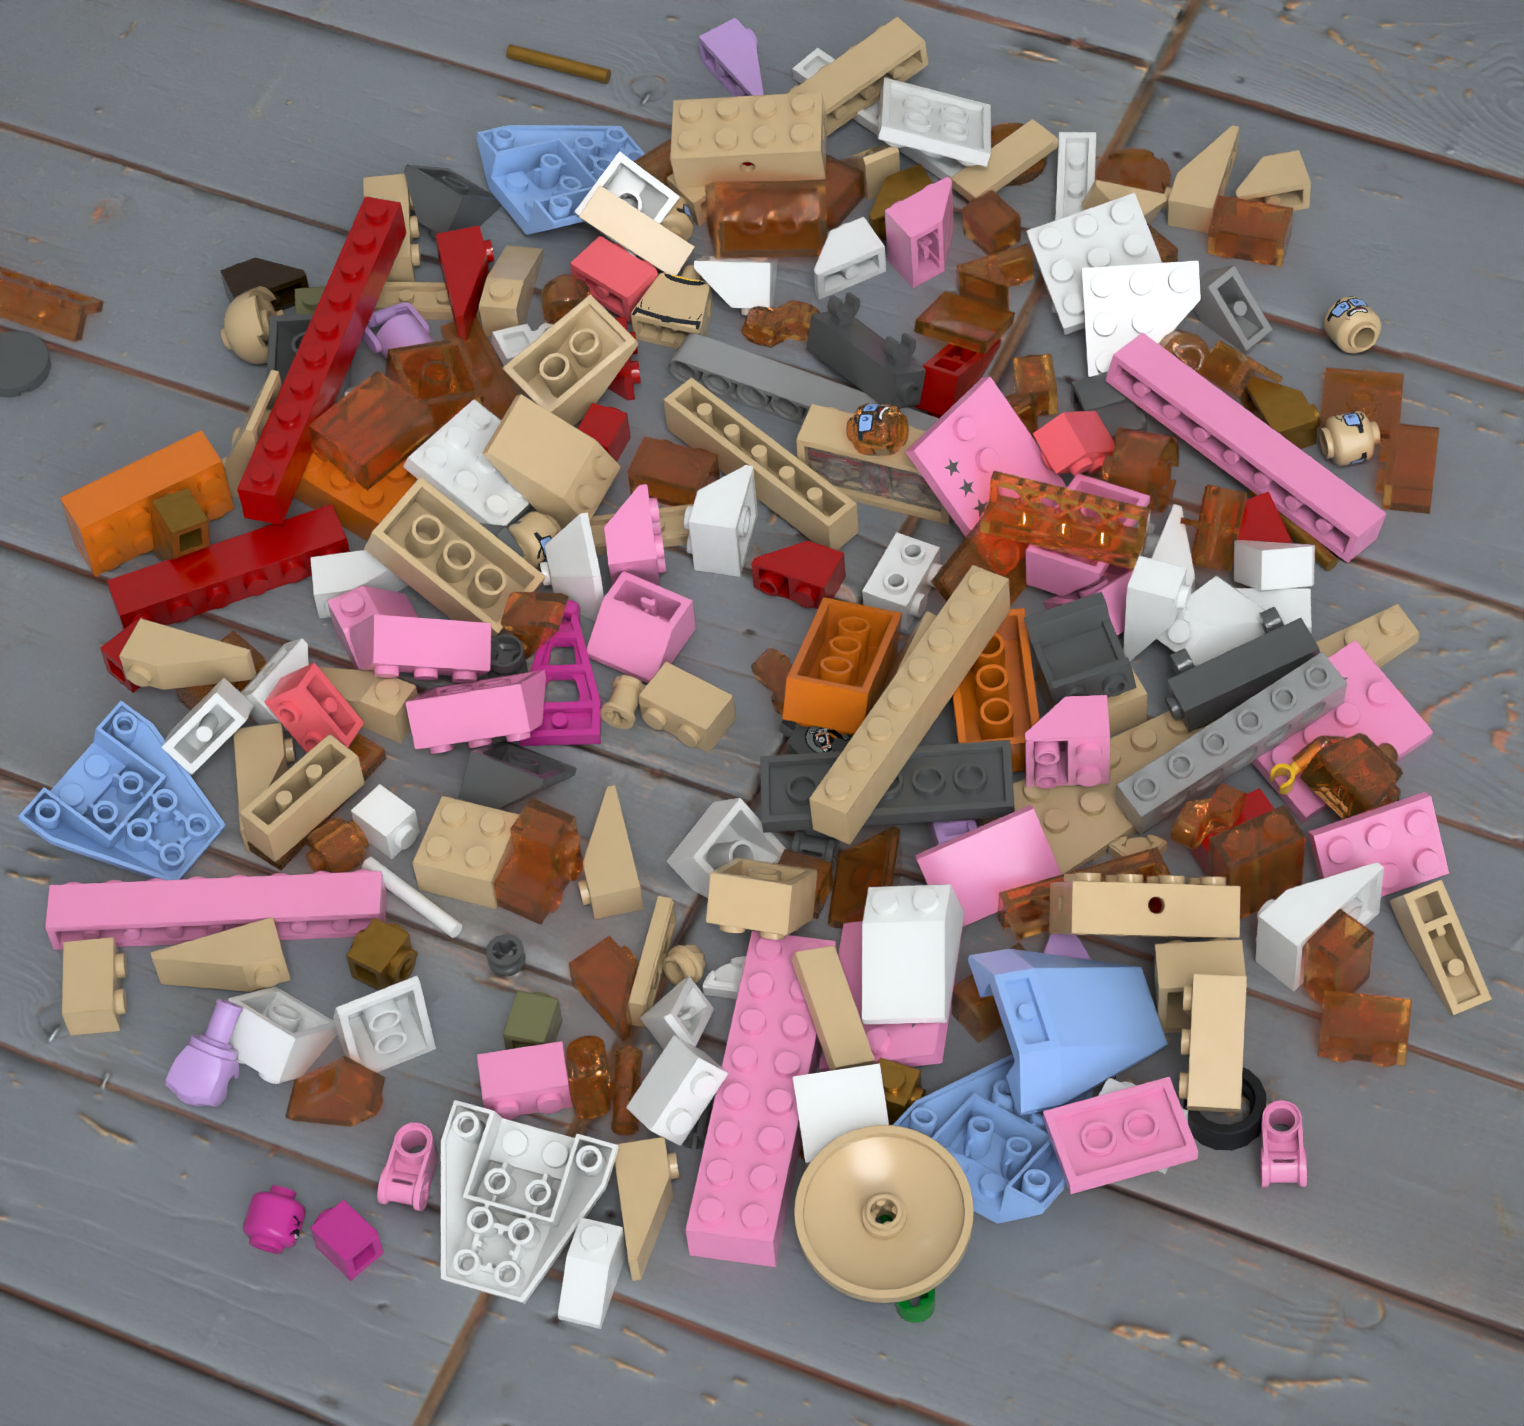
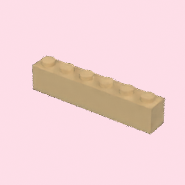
M692 377L663 399L666 425L670 432L726 475L745 465L753 466L756 498L811 541L838 550L859 533L856 502Z

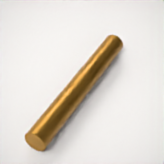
M512 44L508 46L506 51L508 59L606 84L609 83L611 78L610 69Z
M1251 490L1248 493L1249 498L1257 496ZM1278 511L1289 536L1298 544L1315 545V560L1326 571L1332 570L1337 565L1338 559L1318 540Z

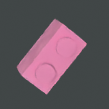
M562 1041L477 1054L484 1108L497 1112L502 1118L512 1120L519 1115L538 1112L552 1114L563 1108L573 1107Z

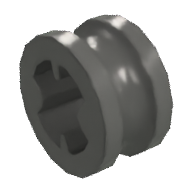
M510 934L496 936L486 947L489 967L499 976L515 975L525 965L524 946L522 941L516 936ZM511 950L513 951V957L505 955L499 959L498 953L507 954Z

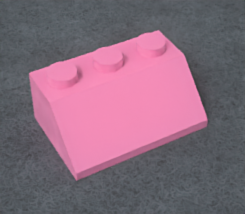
M1077 474L1026 549V584L1065 596L1100 580L1148 506L1150 496Z
M374 614L350 628V638L361 670H374V676L394 678L399 676V672L414 673L413 678L416 680H436L438 675L452 676L453 682L473 683L477 682V677L490 672L491 623Z
M545 669L481 679L473 683H456L431 687L406 701L415 750L429 748L430 754L453 750V744L467 742L468 748H475L491 744L494 737L506 736L507 742L530 738V732L542 725L546 685Z

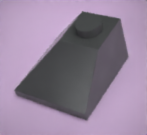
M408 164L405 167L404 173L418 222L430 229L429 235L436 238L435 234L481 226L501 207L500 202L493 194L448 168Z
M504 740L470 752L458 797L474 804L502 809L575 776L577 768Z

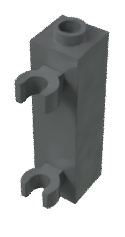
M848 292L843 304V301L835 295L830 296L827 304L828 311L812 314L806 349L879 404L889 406V411L919 405L926 369L910 358L915 352L916 340L907 333L902 334L901 343L891 336L883 339L854 317L860 308V299Z
M1275 607L1269 608L1259 613L1264 622L1261 624L1265 632L1264 635L1196 667L1185 648L1171 654L1170 657L1175 664L1173 669L1177 676L1167 680L1170 696L1165 698V702L1175 721L1182 719L1189 732L1224 716L1318 655L1320 649L1302 618L1284 625Z

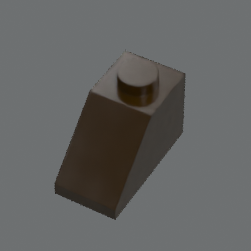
M256 257L220 270L225 292L230 303L245 291L262 286L266 287L275 296L276 300L270 303L274 307L275 312L295 306V289L309 288L304 270Z

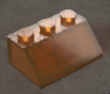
M826 180L718 181L705 185L706 223L715 258L820 256L827 239Z

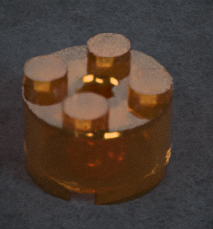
M1119 427L1115 434L1113 455H1107L1104 458L1102 478L1108 479V483L1149 495L1150 502L1144 512L1163 513L1172 499L1176 480L1170 478L1172 466H1179L1177 438L1166 434Z

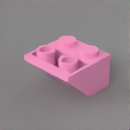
M948 176L934 184L927 185L923 190L903 201L894 203L885 210L888 262L912 288L945 271L954 233L952 180Z
M647 484L636 488L604 526L612 586L623 571L660 586L659 574L666 573L657 497L649 498Z
M623 571L602 600L587 646L588 657L648 684L665 662L673 663L696 630L693 600Z
M1107 695L1064 697L1025 733L1026 787L1049 789L1067 785L1091 787L1098 784H1110V727Z

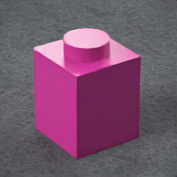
M344 1199L334 1208L324 1210L310 1227L316 1248L350 1281L384 1253L378 1232Z

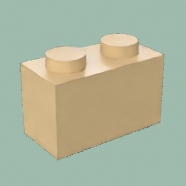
M668 662L663 664L638 695L642 719L650 727L656 730L663 729L676 736L686 746L691 748L697 747L707 753L711 752L736 720L733 695Z
M114 937L63 942L62 1016L70 1036L120 1031L121 1014H127L128 1009L126 991L124 988L121 989V978L128 977V963L126 954L119 953Z

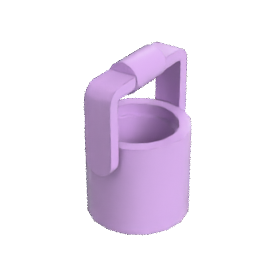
M402 302L373 312L362 336V339L374 353L380 352L396 373L406 381L419 380L428 375L436 367L441 356L440 347L429 335L428 324L413 305L408 302ZM383 325L378 331L377 336L370 330V328Z

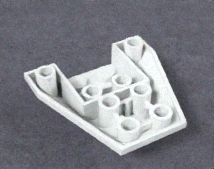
M454 1100L441 1139V1279L525 1304L573 1237L580 1217H587L606 1190L619 1146L580 1134H576V1137L572 1138L507 1120L493 1110Z

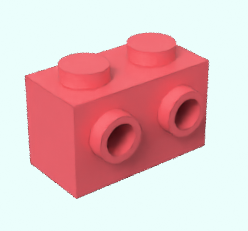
M602 236L594 240L570 263L573 287L588 296L590 289V294L602 306L620 317H626V320L630 323L632 322L631 313L658 276L657 270L651 263L646 260L641 261L628 253L620 244L612 243Z
M1097 411L1063 412L1033 433L1042 449L1041 457L1043 462L1055 474L1072 473L1073 476H1076L1077 474L1088 472L1090 475H1093L1105 469L1110 464L1108 458L1119 451Z
M315 662L281 677L264 701L306 753L329 734L348 748L364 724L363 720Z

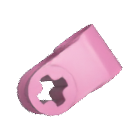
M1273 1101L1266 1106L1262 1115L1260 1136L1261 1188H1268L1270 1183H1297L1299 1187H1306L1307 1161L1306 1149L1303 1147L1301 1112L1295 1104L1289 1101ZM1285 1124L1290 1129L1282 1132L1273 1129L1272 1126Z
M421 1123L403 1125L394 1136L389 1158L381 1173L378 1184L377 1198L379 1204L387 1205L391 1201L412 1205L415 1211H424L429 1199L431 1182L439 1158L432 1133L426 1125ZM413 1147H425L418 1153H408Z

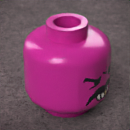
M272 1185L269 1192L262 1191L253 1194L243 1223V1232L250 1238L249 1244L266 1252L282 1254L284 1248H291L296 1245L306 1214L305 1207L295 1200L296 1192L285 1187Z

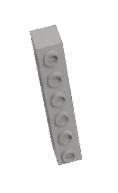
M1323 652L1319 653L1117 784L1116 804L1141 835L1344 703L1347 682Z

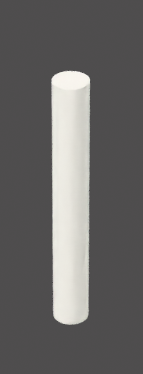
M369 857L364 861L362 869L382 871L386 889L450 937L454 938L461 932L462 924L376 859Z

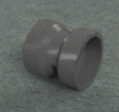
M500 634L491 638V663L488 678L528 672L524 646L520 639L510 634Z

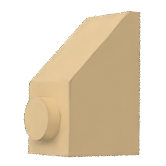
M1299 150L1277 153L1260 159L1235 191L1234 217L1236 222L1309 208L1311 181Z

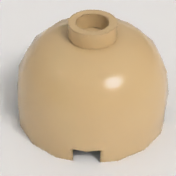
M262 286L245 291L230 303L224 315V328L221 329V337L226 348L233 350L245 362L265 365L268 359L270 316L285 314L283 310L275 312L270 302L276 300L272 292Z

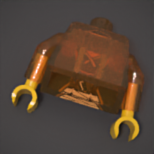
M1362 733L1348 738L1331 735L1319 736L1292 757L1294 761L1290 765L1279 763L1272 768L1270 773V782L1274 781L1278 776L1289 778L1279 788V794L1285 795L1293 790L1295 776L1303 771L1299 778L1342 819L1399 801L1401 797V790L1396 783L1403 775V772L1396 764L1398 761L1397 750L1386 742L1377 746L1367 735Z

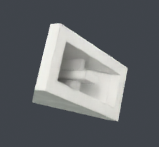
M1236 540L1234 541V581L1260 591L1313 586L1315 545Z
M689 976L668 992L640 1019L663 1050L673 1035L696 1047L714 1008Z

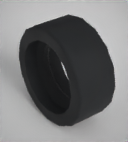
M1243 1068L1241 1094L1251 1104L1250 1113L1243 1121L1231 1125L1217 1124L1207 1120L1200 1111L1188 1110V1125L1193 1138L1200 1144L1214 1150L1229 1151L1247 1146L1256 1139L1261 1132L1262 1115L1266 1108V1092L1260 1079L1249 1069ZM1184 1099L1183 1109L1187 1110V1099Z

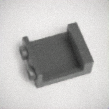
M1102 591L1024 617L1031 647L1054 706L1064 697L1107 695L1108 698L1137 688L1129 658L1125 656L1112 625Z

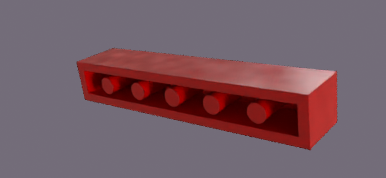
M332 504L288 518L283 521L282 525L271 524L209 545V547L176 559H168L107 580V584L123 630L136 619L139 621L140 618L167 626L176 622L186 621L193 616L214 609L224 608L228 604L251 596L261 595L280 586L299 582L304 578L312 576L311 557L350 551L347 538Z

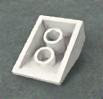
M1376 862L1287 889L1276 900H1268L1257 914L1258 927L1255 939L1257 942L1255 962L1294 992L1379 914L1384 867Z
M951 884L868 888L862 922V1021L864 1024L947 1022L965 913Z
M417 976L335 1008L333 1021L338 1039L356 1080L436 1049L421 984Z

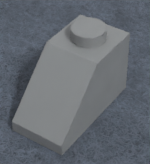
M1235 266L1212 269L1199 278L1201 300L1193 309L1204 325L1242 352L1248 351L1273 330Z

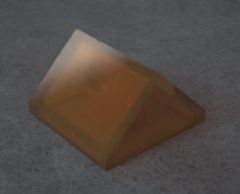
M893 826L838 854L828 925L833 928L843 929L844 923L863 921L869 887L899 886L902 869L900 829Z

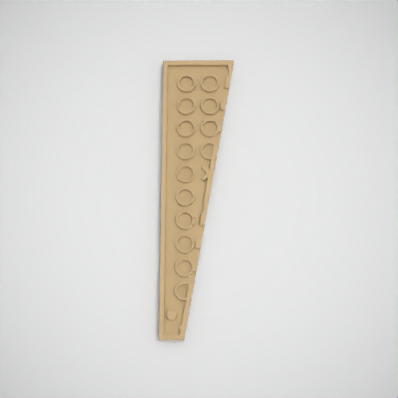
M1396 604L1316 643L1320 653L1323 652L1328 658L1356 640L1375 664L1381 668L1419 642L1420 632L1401 607ZM1168 711L1110 738V784H1098L1091 787L1067 785L1044 789L1040 787H1026V778L1013 784L1015 811L1029 805L1033 806L1063 879L1064 874H1074L1075 870L1090 860L1094 863L1104 856L1108 845L1116 839L1124 836L1130 838L1138 833L1116 804L1117 784L1214 721L1189 732L1182 719L1175 721ZM1001 817L976 820L980 826H983ZM1050 889L1030 897L1029 899L1032 904L1047 895Z

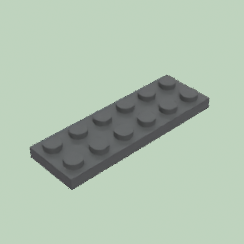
M1010 740L917 746L863 826L998 818L1015 812ZM842 751L760 756L763 833L813 830L809 798Z

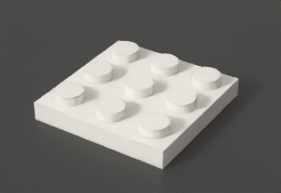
M884 77L880 89L878 139L884 140L886 144L897 148L907 146L919 149L922 153L931 157L942 155L954 158L966 166L981 165L987 167L991 155V105Z
M1135 193L1026 231L1028 241L1064 335L1085 328L1082 268L1162 263Z
M475 399L407 458L403 466L417 479L420 476L478 523L503 525L508 528L532 506L482 454L501 420Z

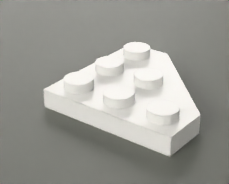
M1198 261L1081 269L1088 377L1108 372L1113 354L1141 333L1146 334L1160 345L1167 339L1201 300Z

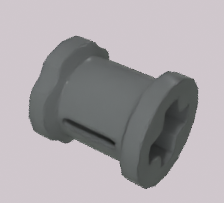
M797 830L791 846L790 865L798 866L800 863L824 867L825 872L832 873L838 857L839 840L832 837L827 839L807 835L805 830Z

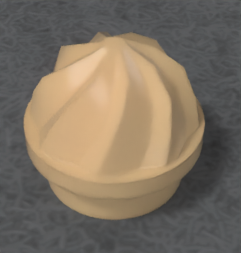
M677 945L669 950L668 957L663 960V970L667 978L674 985H678L689 976L696 984L701 980L704 968L707 965L704 959L705 954L696 945Z

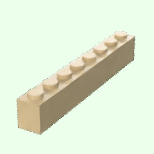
M896 17L886 25L880 26L873 34L859 44L850 47L846 53L829 65L820 68L816 74L806 81L794 86L787 94L823 93L828 136L857 116L859 111L867 109L880 99V89L884 77L905 82L928 66L926 42L899 17ZM673 173L666 178L669 189L686 200L691 210L693 222L698 226H701L760 184L676 187Z
M974 565L971 566L809 798L813 830L849 845L851 844L1011 611L1008 578Z

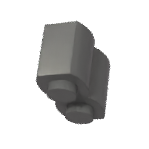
M1108 372L1071 382V400L1075 412L1097 411L1119 451L1142 445L1143 431L1147 430L1145 415L1141 408L1135 409L1130 399L1105 381Z

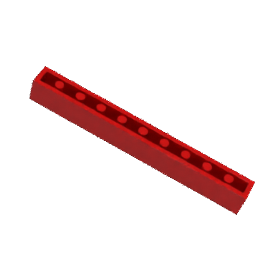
M366 196L363 199L238 485L237 491L243 514L247 519L278 525L283 524L407 232L401 202Z

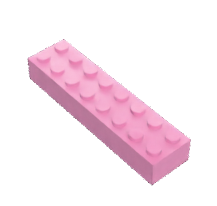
M752 931L722 1063V1068L729 1074L715 1095L685 1230L690 1256L769 1267L777 1266L802 1145L793 1076L817 1073L822 1049L791 958L798 951L833 945L836 948V941L786 935L785 939L773 940L761 937L760 931Z

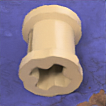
M622 675L615 677L612 684L614 691L609 702L602 705L600 712L601 718L609 725L619 729H629L633 726L636 719L634 712L639 704L638 695L646 686L637 678Z

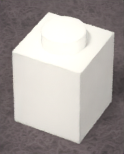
M381 784L351 810L356 833L390 859H393L402 849L409 848L420 834L415 809Z

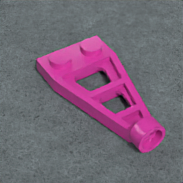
M556 600L549 605L548 620L530 672L545 669V689L550 681L574 680L578 687L579 700L572 702H544L542 725L530 732V738L519 740L520 746L601 744V701L580 627L581 608L578 603L572 600ZM574 647L576 663L570 665H549L552 648Z

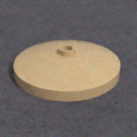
M876 1125L859 1128L836 1138L813 1158L806 1168L797 1189L794 1216L801 1249L811 1267L825 1282L839 1292L862 1301L893 1303L910 1300L931 1291L956 1269L971 1239L974 1208L971 1189L966 1175L946 1148L934 1139L916 1130L894 1125ZM881 1215H889L893 1219L892 1222L877 1223V1219Z

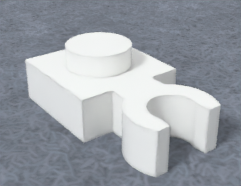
M544 323L535 331H531L528 324L493 331L491 343L502 364L505 366L555 323Z

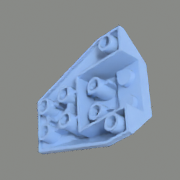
M507 125L477 132L476 139L488 188L526 235L584 222L574 212L619 151L656 178L659 174V169L622 126Z
M120 701L95 729L93 743L51 791L44 787L18 816V820L52 845L150 879L160 878L164 880H181L226 827L224 821L188 771L161 748L165 740L154 724L123 701Z
M1004 949L974 954L968 958L980 998L994 996L1015 1062L1007 1073L1006 1079L1019 1116L1064 1106L1105 1083L1108 1077L1112 1079L1163 1050L1168 1045L1142 967L1017 949Z
M1013 1054L916 1100L893 1124L894 1126L906 1127L923 1133L946 1148L966 1175L971 1189L974 1211L996 1224L1042 1214L1064 1190L1066 1185L1043 1121V1111L1018 1115L1006 1079L1007 1073L1015 1062ZM1093 1089L1068 1104L1092 1098Z

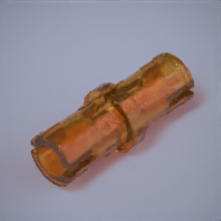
M621 1047L615 1052V1079L610 1085V1097L613 1099L611 1130L618 1135L629 1136L639 1131L638 1119L626 1107L642 1084L641 1064L643 1053L635 1047Z

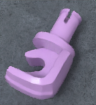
M217 998L216 1006L205 1034H191L188 1044L176 1056L166 1077L165 1086L175 1093L177 1098L186 1105L218 1107L226 1100L227 1086L230 1078L238 1079L239 1061L236 1059L239 1052L232 1048L233 1045L229 1042L239 1015L243 1011L242 1006Z

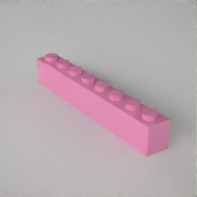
M1141 333L1113 354L1105 380L1108 384L1256 495L1269 491L1280 513L1344 561L1349 563L1377 539L1387 513L1146 334Z
M366 869L346 873L318 871L312 874L299 875L275 873L271 876L252 877L245 875H233L229 878H204L196 876L182 880L153 878L147 881L123 882L120 880H110L105 883L88 884L68 882L64 885H49L45 929L53 950L63 949V942L114 937L117 947L177 945L270 917L274 919L280 940L355 937L360 930H365L374 918L386 923L387 891L382 871Z

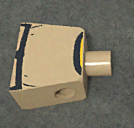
M693 265L686 266L681 276L669 273L659 274L631 313L633 331L636 332V340L678 349L688 334L696 333L707 337L713 312L711 286L704 282V278L694 269Z

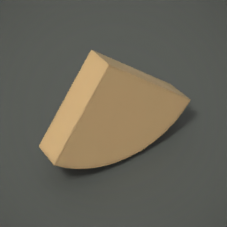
M1155 835L1132 838L1124 836L1108 845L1109 855L1139 875H1142L1167 850V841Z

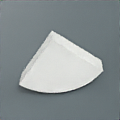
M746 956L730 959V963L721 966L716 971L712 970L703 983V995L737 999Z

